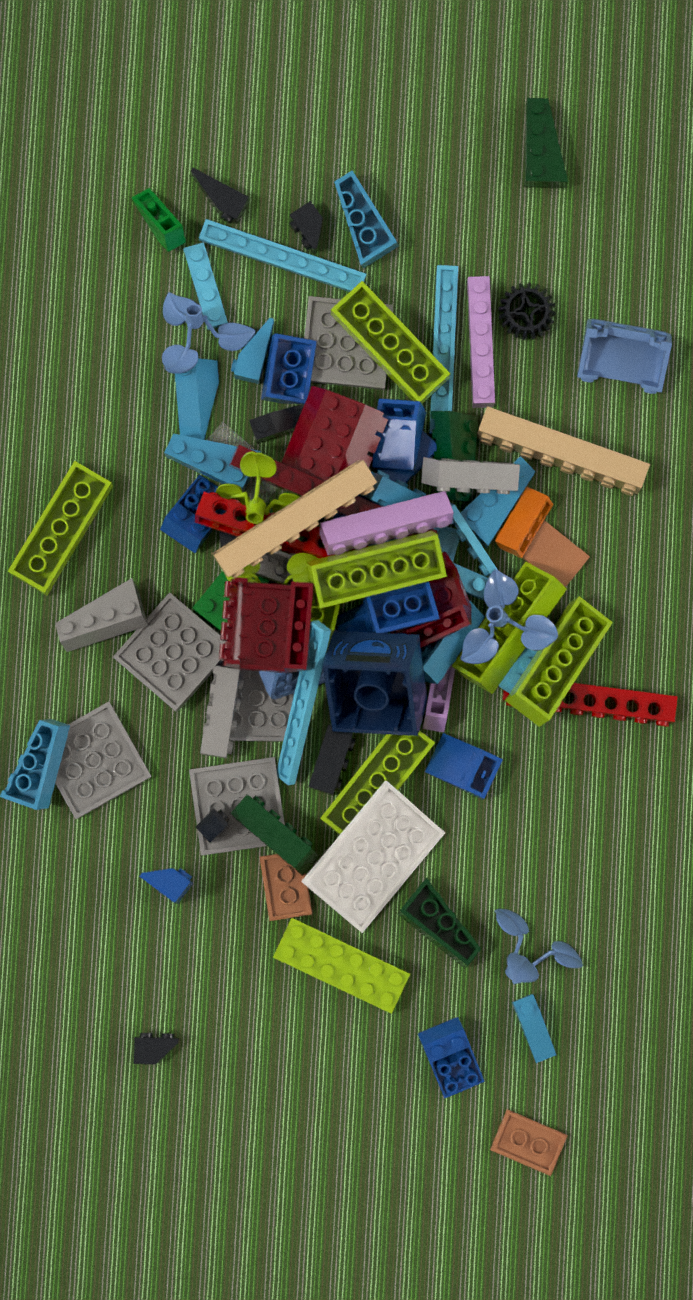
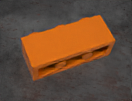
M526 487L517 500L516 506L508 514L503 528H500L496 534L495 542L500 549L522 559L553 506L549 496Z

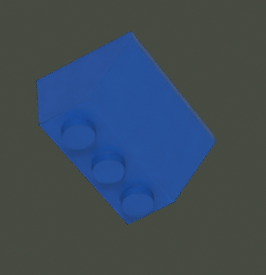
M276 333L270 337L261 400L282 404H305L310 390L317 341Z
M429 581L363 598L368 620L375 633H388L440 619Z
M172 868L144 872L139 876L176 904L181 901L193 885V882L190 881L192 876L181 868L178 871Z

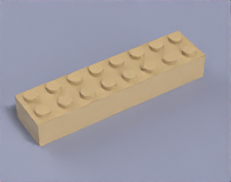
M488 406L477 433V438L480 439L479 442L485 445L492 446L493 443L500 446L502 451L508 453L515 451L520 453L522 458L541 460L540 464L552 467L555 465L560 467V471L572 474L574 472L580 474V478L592 482L594 479L600 481L602 486L613 489V486L620 488L622 493L630 496L639 493L650 466L649 463Z
M358 460L219 548L212 555L227 577L232 576L236 578L245 572L243 568L250 564L253 567L263 560L262 556L267 552L269 554L277 552L282 548L280 544L286 540L290 543L299 538L300 531L313 529L319 525L318 520L322 517L326 519L332 517L337 513L336 509L341 505L347 507L356 501L355 496L359 494L366 495L374 490L373 485L377 481L364 460Z

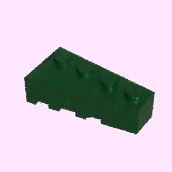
M527 98L525 104L524 187L567 188L568 178L548 98Z
M431 411V419L435 421V429H432L433 438H436L437 451H434V459L442 460V458L460 460L461 462L463 460L475 461L479 417L453 411ZM450 488V491H445L450 502H471L472 489H470V492H458L457 488Z
M246 794L230 814L303 876L319 858V855L311 848L313 843L304 836L300 839L295 835L297 830L288 822L285 825L279 821L281 816L274 810L270 809L268 812L263 808L265 803L256 795L252 798Z
M427 877L397 913L463 968H466L481 950L480 946L460 923L454 912L443 901V898L434 889Z

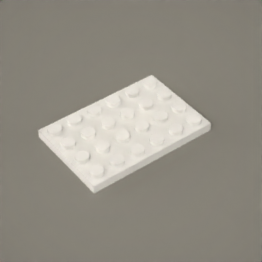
M385 780L301 882L363 933L445 832Z

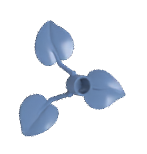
M170 292L165 298L163 305L165 321L173 326L182 325L186 321L188 327L186 347L172 345L163 352L162 363L169 373H184L195 367L198 362V353L195 350L189 349L192 329L200 328L203 322H205L212 334L219 338V345L225 350H239L245 347L255 335L254 329L238 323H225L218 328L217 333L207 320V316L202 314V307L199 304H196L191 299L176 296Z
M494 569L488 578L484 590V601L489 607L486 616L490 621V634L483 628L470 631L463 643L461 660L470 664H481L490 661L499 649L498 642L492 638L495 634V626L503 627L506 623H510L523 630L521 641L526 648L532 651L542 650L556 641L558 631L555 625L542 615L529 616L526 620V627L508 618L507 613L503 609L505 605H511L517 599L518 586L512 578Z
M496 909L494 911L500 927L506 933L518 936L514 953H510L507 957L508 967L505 970L507 977L512 980L513 984L536 981L539 974L535 966L550 955H554L555 960L565 967L581 968L583 966L577 952L570 945L562 941L553 942L551 945L553 950L530 963L526 957L518 954L523 934L529 932L525 920L510 910Z

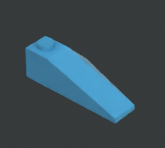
M198 358L197 364L191 370L184 373H175L180 435L205 440L219 385L218 361Z

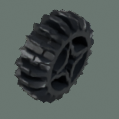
M520 283L519 290L512 286V294L506 291L504 295L507 299L501 298L500 303L504 306L498 308V311L503 313L499 315V320H506L502 323V327L510 326L507 333L511 334L514 330L516 332L514 338H518L520 333L523 334V340H526L527 334H530L531 340H534L535 332L541 337L543 336L542 329L548 332L550 328L547 324L552 325L554 323V320L550 317H554L556 312L550 309L555 308V303H548L552 300V296L544 297L547 290L543 289L539 292L540 286L538 284L535 286V289H531V283L527 284V288H524V285ZM527 296L537 299L541 305L531 303ZM520 297L521 306L510 312L511 303ZM524 306H526L528 311H531L530 317H528L526 312H523ZM544 311V318L539 324L534 326L533 317L539 314V312ZM512 318L523 320L527 327L518 325Z

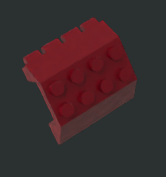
M312 386L281 463L324 482L358 460H364L369 468L373 457L367 455L368 451L375 454L381 437L375 435L376 431L383 434L388 419L382 417L383 412L332 391Z
M445 551L442 552L447 577L429 581L440 619L390 632V634L419 635L421 648L471 625V604L458 570Z
M238 577L231 579V581H225L224 597L229 598V601L225 600L223 602L222 619L228 621L221 624L220 640L226 641V644H220L219 660H223L225 666L240 670L277 673L306 671L314 584L305 582H291V585L248 582L247 578Z

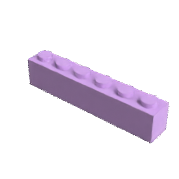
M468 277L467 295L472 408L494 407L495 390L490 277Z
M443 491L321 522L320 536L327 555H339L351 549H362L367 545L375 543L382 544L387 540L401 539L413 533H424L429 529L437 527L444 528L452 524L454 512L446 492Z

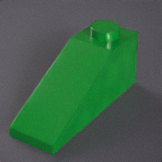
M150 188L131 197L154 236L167 252L186 243L182 224Z

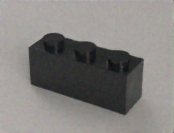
M328 725L308 788L332 796L335 791L339 792L342 784L339 776L341 771H346L349 759H346V754L348 750H353L356 740L352 738V732L332 731V726Z

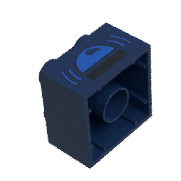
M333 631L322 664L332 731L418 736L427 705L419 635Z

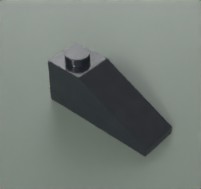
M192 168L191 175L217 213L221 215L220 218L229 224L232 222L238 224L250 203L249 197Z
M305 404L274 411L249 420L256 443L260 444L293 432Z

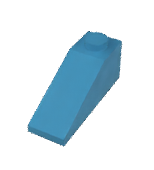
M273 318L267 320L239 353L238 359L233 360L231 372H234L235 379L260 384L274 327Z
M530 994L513 1001L512 1005L535 1062L538 1063L555 1056L556 1052L534 995Z

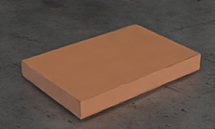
M545 520L522 557L526 562L556 577L565 587L590 558L589 555Z
M277 854L261 856L260 864L269 921L312 915L309 889L301 882L305 878L306 873L302 876Z
M507 1109L490 1150L551 1176L568 1135Z

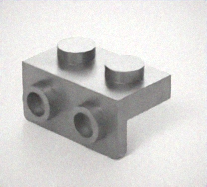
M282 549L273 554L267 552L262 556L263 560L260 562V570L255 574L258 577L282 585L285 579L291 575L287 571V563L295 553L287 554L282 552ZM291 579V580L287 583V585H291V582H293V579Z

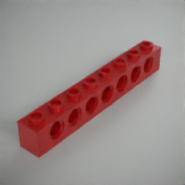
M203 492L195 514V523L237 537L256 526V524L250 523L247 519L245 521H238L236 519L238 516L246 518L247 514L246 505H243L240 501L222 498L214 492ZM218 509H222L226 513L220 515L217 514L215 511ZM272 512V513H269L268 515L264 514L263 520L267 519L268 517H270L271 515H273V514H275V513ZM318 526L309 531L304 529L299 532L300 536L308 539L305 542L296 539L290 543L286 540L280 544L282 551L289 554L308 553L317 558L332 556L327 555L326 550L318 546V544L323 543L320 536V527Z
M573 683L567 692L572 694L573 702L566 704L562 700L555 711L561 713L562 709L570 710V714L581 716L583 712L592 713L591 717L604 718L605 715L613 716V720L626 721V718L635 719V723L647 724V721H655L657 726L669 727V723L675 722L678 696ZM505 690L502 693V702H506L505 700L509 695ZM584 696H592L595 700L594 706H586L583 702ZM607 698L615 700V709L610 710L605 706ZM628 701H634L637 704L636 712H629L627 710L626 704ZM649 704L658 706L659 712L657 715H651L648 712Z

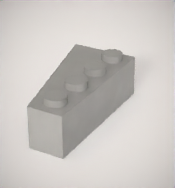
M423 457L421 483L436 486L437 491H450V488H457L458 492H470V489H477L478 493H490L491 489L497 490L498 494H510V490L518 491L520 465L483 461L481 463L480 461L463 460L461 462L460 460L442 458V460Z
M131 578L56 622L55 625L60 643L66 652L148 626L139 589Z
M214 666L213 673L215 675L210 687V702L207 707V722L204 726L200 754L227 759V755L232 754L234 742L230 741L231 733L236 732L237 720L233 719L235 711L239 712L241 699H238L237 696L238 690H243L244 678L241 677L239 669Z

